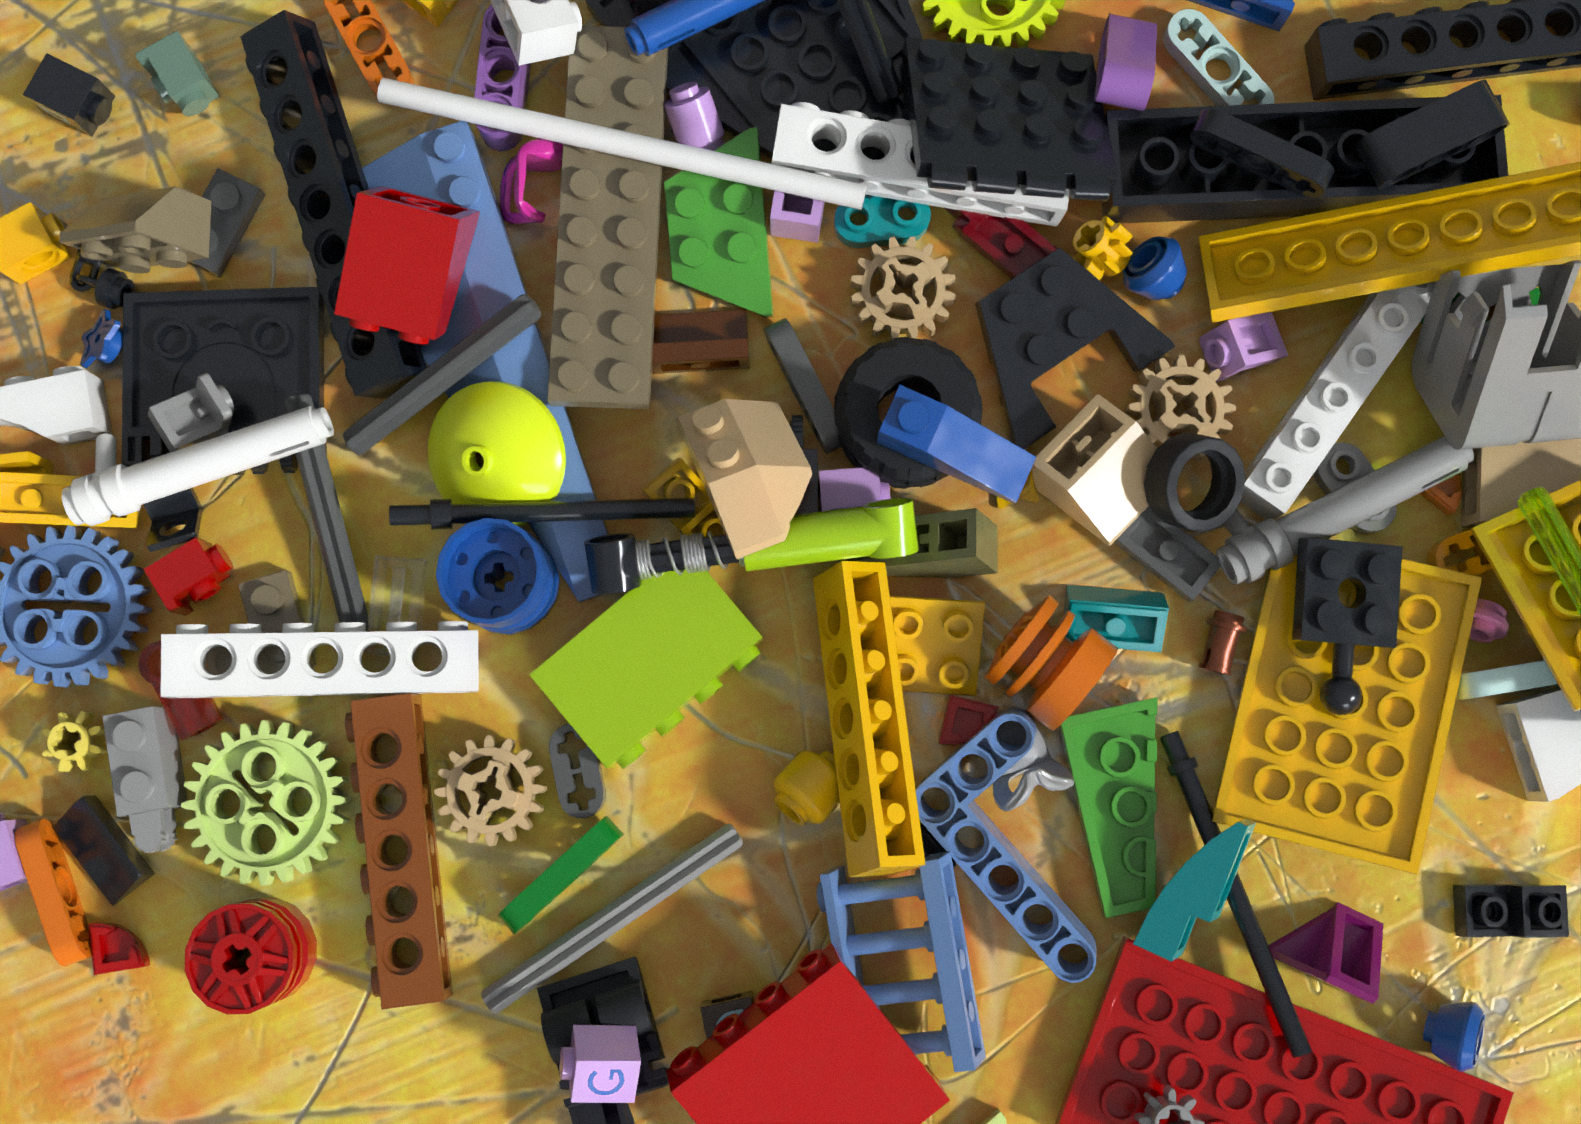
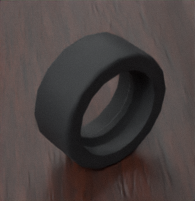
M1186 432L1170 437L1155 450L1147 465L1144 480L1146 501L1155 516L1169 525L1199 532L1215 529L1224 524L1235 513L1242 500L1244 484L1246 482L1244 465L1236 449L1222 439ZM1204 453L1211 464L1212 479L1210 489L1204 500L1196 508L1185 511L1179 503L1177 494L1179 474L1186 462L1195 454Z

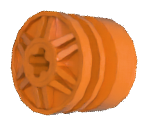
M1048 595L1040 604L1025 612L1009 630L995 649L991 665L983 678L992 685H995L1008 670H1011L1015 675L1005 688L1003 694L1011 698L1029 684L1035 690L1029 699L1025 711L1050 731H1054L1070 716L1098 682L1115 657L1118 648L1093 628L1083 632L1073 642L1068 639L1066 635L1072 626L1075 614L1069 610L1054 626L1050 625L1047 621L1057 608L1059 602L1051 595Z

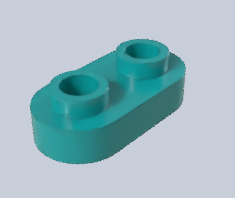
M874 196L870 200L864 198L862 210L839 205L835 212L834 230L838 239L843 244L852 248H867L874 244L887 246L890 237H895L898 244H906L910 236L915 237L917 241L926 233L931 218V211L929 205ZM903 208H909L913 210L915 217L909 221L903 220L899 217L898 211ZM855 213H862L868 221L864 225L857 226L849 218Z

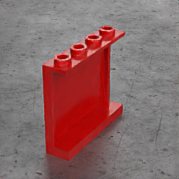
M832 943L823 950L816 949L805 955L798 963L795 972L782 982L775 981L765 986L755 997V1003L739 1015L731 1014L725 1017L714 1028L711 1037L698 1047L690 1046L681 1051L672 1061L671 1068L666 1071L671 1094L696 1124H921L950 1101L939 1079L927 1064L924 1065L845 965Z

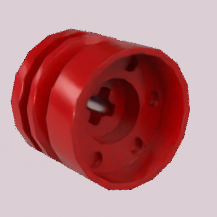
M254 898L243 902L231 903L208 913L193 929L185 948L184 971L192 991L207 1007L227 1015L250 1014L294 995L309 979L317 960V938L309 919L293 904L278 898ZM248 948L252 956L246 960V965L241 966L238 958L243 954L242 949Z

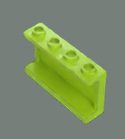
M684 570L682 575H678L675 571L663 572L659 578L654 575L651 579L644 578L641 581L642 585L626 593L529 674L606 768H612L617 763L622 769L628 767L646 751L641 744L655 731L661 737L666 735L685 718L680 712L681 709L693 699H696L700 704L704 703L723 686L718 679L733 666L738 672L742 671L761 654V651L756 646L763 641V637L707 571L688 574Z

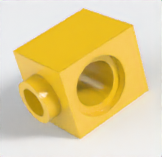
M32 202L0 218V272L21 285L72 258L66 245L59 243L60 232L65 229L60 219L53 212L46 214Z

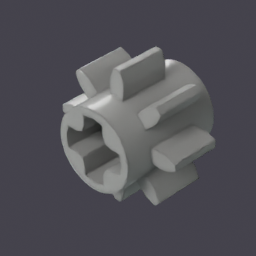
M1165 1085L1163 1096L1154 1098L1151 1094L1145 1092L1143 1096L1148 1103L1145 1113L1139 1112L1134 1114V1118L1141 1124H1159V1120L1167 1119L1170 1110H1172L1179 1116V1120L1170 1122V1124H1204L1200 1118L1191 1115L1189 1112L1194 1108L1197 1101L1188 1094L1177 1102L1175 1089L1170 1085Z

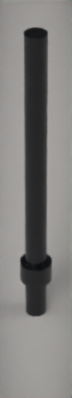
M694 498L452 504V499H431L430 504L390 505L389 522L390 526L431 525L432 530L453 529V524H466L483 518L503 519L511 523L695 518Z

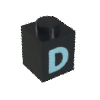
M48 53L44 56L23 93V96L44 114L93 137L98 126L104 124L109 118L112 102L115 98V95L98 78Z

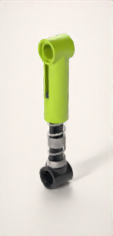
M911 498L883 499L868 502L861 507L794 515L789 523L790 530L785 541L736 559L725 534L712 536L710 531L707 532L705 537L702 532L693 533L692 535L689 533V535H681L680 540L668 541L666 537H663L662 542L650 543L648 539L646 541L644 539L638 541L634 538V534L631 533L594 537L584 541L591 591L594 594L625 592L640 587L642 585L641 581L644 578L651 579L653 575L659 578L663 572L675 571L678 575H682L684 570H686L690 574L697 573L698 571H709L710 566L720 565L721 568L726 569L731 563H739L742 567L745 565L747 572L865 556L875 559H886L911 555L919 550L913 500Z

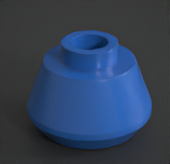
M1152 237L1142 242L1132 251L1129 263L1123 270V284L1129 291L1151 300L1169 299L1180 292L1185 283L1187 267L1180 244L1174 238Z
M1473 1001L1441 1004L1438 1013L1428 1012L1423 1041L1432 1043V1054L1455 1070L1464 1072L1472 1069L1476 1065L1482 1044L1485 1012Z

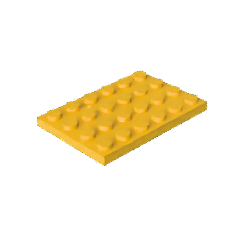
M1295 555L1292 563L1278 570L1269 568L1214 803L1212 821L1231 827L1235 823L1247 818L1256 822L1253 833L1411 874H1418L1482 577L1402 559L1396 648L1355 645L1352 678L1361 687L1362 700L1354 712L1347 715H1335L1327 711L1320 701V688L1324 681L1332 676L1334 643L1292 640L1297 555ZM1345 579L1338 589V597L1346 607L1351 606L1356 599V588L1348 579Z

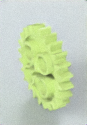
M261 720L258 734L252 724H240V739L232 732L221 733L225 748L206 745L204 749L211 761L209 763L193 762L191 765L202 776L199 781L184 783V787L196 792L194 800L181 803V808L194 810L196 817L186 822L183 826L184 829L200 830L201 835L194 840L191 846L192 848L209 846L211 850L204 860L206 865L214 864L220 860L224 861L221 868V876H231L240 869V884L251 883L258 873L260 885L267 886L272 885L276 872L282 883L293 881L294 877L293 866L301 874H308L312 872L310 856L319 861L329 858L327 851L322 846L324 842L340 843L341 838L331 829L333 824H344L349 821L347 817L337 813L339 805L351 802V797L337 794V788L347 783L349 779L344 776L333 777L331 771L339 765L341 760L336 757L325 760L322 758L329 745L327 742L319 741L311 747L309 746L312 731L302 729L293 738V723L282 722L276 733L273 721ZM269 753L275 759L276 770L274 775L266 781L258 772V763L262 756ZM237 770L242 772L243 777L251 785V788L241 784L236 779L235 772ZM302 787L308 790L312 797L311 808L305 815L299 814L293 806L294 795ZM230 790L234 791L240 799V808L232 818L225 813L222 805L224 796ZM272 793L273 797L270 799L269 804L275 811L262 812L261 808L265 802L259 794ZM282 817L292 821L299 828L297 835L291 833V829ZM265 825L270 826L276 835L275 846L269 852L261 849L257 839L259 831Z

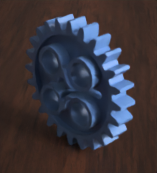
M67 525L63 535L59 529L47 527L45 541L40 536L28 534L27 543L29 549L25 550L12 545L9 549L15 561L12 564L0 562V571L4 574L2 580H0V647L7 646L0 660L12 664L18 662L15 673L21 676H30L34 673L33 680L37 684L47 685L52 679L54 686L68 688L71 678L75 685H89L90 673L96 678H108L106 663L124 667L126 664L120 653L122 649L139 650L138 645L131 639L133 632H148L147 627L137 622L138 615L152 612V608L139 604V598L150 593L151 588L135 583L145 573L144 568L138 566L127 567L134 554L125 549L117 551L119 545L117 539L107 536L101 540V532L90 528L82 534L81 528ZM49 569L52 581L48 589L41 593L38 585L39 578L43 572ZM99 571L102 583L97 592L91 595L88 591L87 583L90 576ZM73 600L85 604L109 603L111 606L108 612H89L85 610H64L59 612L51 609L27 610L25 603L27 601L71 603ZM45 619L48 627L47 634L43 640L37 642L34 635L35 626L40 620ZM95 620L98 633L93 642L87 644L83 636L84 628L89 622Z

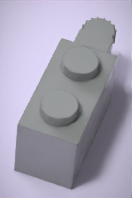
M151 706L102 716L117 817H129L131 833L135 836L133 841H135V847L137 846L139 851L143 850L144 853H154L171 849V846L175 845V840H178L176 838L178 833L175 832L177 824L174 809L181 808V803L188 801L186 787H184L185 779L174 708Z

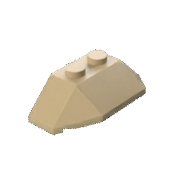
M723 399L677 417L675 420L736 559L785 541L790 530L789 523L799 508L811 479L812 470L778 402Z

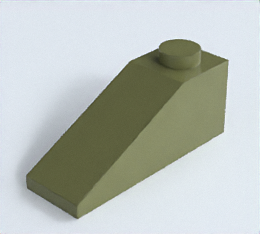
M977 508L916 515L918 552L907 556L875 559L865 556L837 560V563L840 561L883 562L886 565L887 576L958 578L998 573L997 525Z

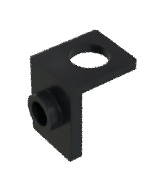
M193 488L143 504L152 521L146 544L149 552L184 543L195 537L198 538L203 508ZM186 525L182 530L174 534L163 535L167 530L175 526Z

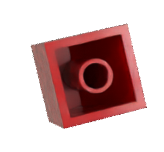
M386 186L357 192L334 314L350 318L349 325L357 329L376 332L379 331L381 326L399 331L398 338L416 344H428L429 339L436 340L445 334L480 211Z

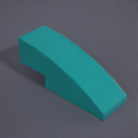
M1246 818L1235 823L1211 839L1194 854L1164 887L1148 912L1133 944L1171 962L1180 957L1184 952L1196 918L1198 917L1210 923L1220 917L1256 822Z

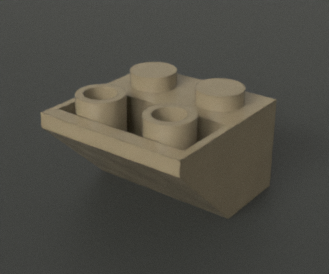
M176 186L104 198L60 232L59 243L81 250V256L87 259L119 263L120 270L130 273L150 272V266L157 265L169 268H183L187 266V261L209 258L212 201Z

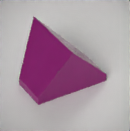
M1337 902L1328 911L1268 945L1273 958L1372 1004L1379 998L1383 923Z

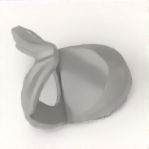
M1006 721L999 726V735L1007 744L1019 745L1027 738L1026 730L1019 722ZM1038 729L1033 746L1029 752L993 783L994 801L1003 811H1011L1025 803L1036 785H1041L1050 791H1062L1074 785V779L1070 771L1052 759L1043 736ZM1024 773L1018 787L1012 792L1008 786L1009 782L1016 776Z

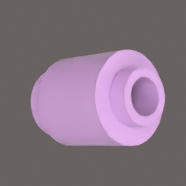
M688 82L670 90L671 98L665 102L664 109L677 143L712 151L724 145L721 137L725 132L709 88L698 87L696 82Z

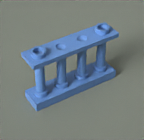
M951 852L930 854L925 857L926 865L919 867L920 869L915 871V875L847 884L844 866L834 867L820 874L821 882L817 885V901L820 910L826 913L831 943L837 949L842 961L877 1005L935 999L937 1004H943L946 1024L942 1026V1030L900 1034L915 1054L944 1051L947 1057L952 1056L954 1072L976 1070L986 1058ZM918 896L921 901L925 900L928 921L924 922L923 927L857 935L855 933L851 904ZM927 948L928 952H934L937 972L933 974V978L864 986L859 955Z

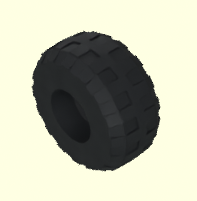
M899 337L887 342H880L868 348L864 354L856 358L848 367L839 383L835 396V425H838L840 445L854 467L869 469L879 475L881 482L889 483L893 488L906 489L919 486L921 488L934 484L938 480L947 477L948 474L876 443L878 432L882 425L878 414V405L881 400L893 391H897L899 385H902L953 408L981 425L982 398L973 373L952 350H948L937 344V342L924 338Z

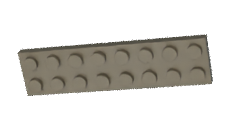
M582 26L581 32H577L574 54L569 55L565 118L664 140V104L666 102L668 47L650 56H646L644 53L636 56L626 40L624 34L625 27ZM563 144L547 400L550 406L650 409L662 165Z

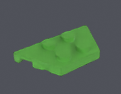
M757 127L749 128L714 151L761 161L759 130ZM684 170L666 180L664 186L672 280L757 313L765 318H774L764 188Z

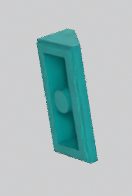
M1080 585L1066 586L1064 614L1069 610L1075 614L1072 626L1066 635L1072 642L1083 632L1093 628L1118 649L1149 652L1162 651L1169 606L1163 593Z

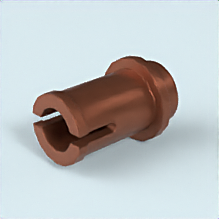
M1215 610L1213 619L1207 618L1206 623L1211 626L1201 663L1199 662V668L1228 676L1231 675V667L1240 633L1246 634L1247 628L1242 627L1244 617Z

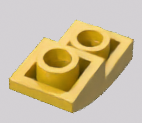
M677 457L642 489L650 499L694 498L695 518H668L682 535L702 532L705 537L708 531L712 533V536L725 534L702 481L682 458Z

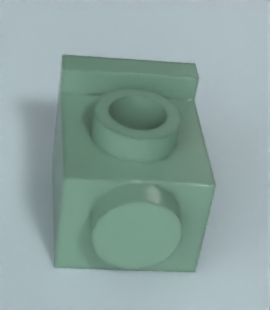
M178 31L135 53L139 63L152 76L150 79L166 104L174 101L179 106L183 115H197L203 112L210 102L220 97L194 50Z

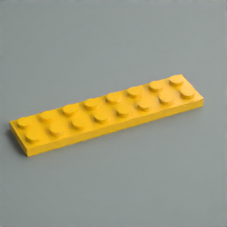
M1581 162L1198 236L1212 323L1439 281L1442 274L1459 270L1461 273L1460 277L1581 255Z

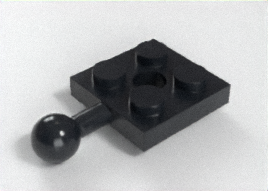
M1310 537L1298 539L1292 640L1334 643L1332 676L1326 679L1320 688V701L1324 708L1332 714H1350L1361 703V687L1352 678L1355 645L1396 648L1403 546ZM1345 579L1350 580L1356 588V599L1349 607L1344 606L1338 597L1339 586Z

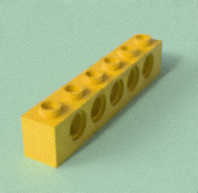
M840 561L813 578L848 874L849 877L895 875L926 864L886 565L883 562Z

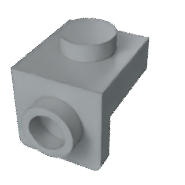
M205 373L197 377L194 389L149 407L148 417L169 451L173 452L227 434L232 413L234 412V404L225 387L222 385L216 386L210 375Z

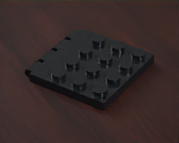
M905 38L901 54L917 177L927 178L929 188L964 191L967 181H971L972 189L975 192L1014 194L1017 185H1020L1022 195L1063 198L1066 189H1069L1071 199L1103 202L1109 199L1110 192L1113 191L1117 182L1118 174L1103 103L1094 101L1097 75L1091 54H1081L1074 51L1036 50L1029 47L992 46L983 43L970 44L939 41L936 39Z

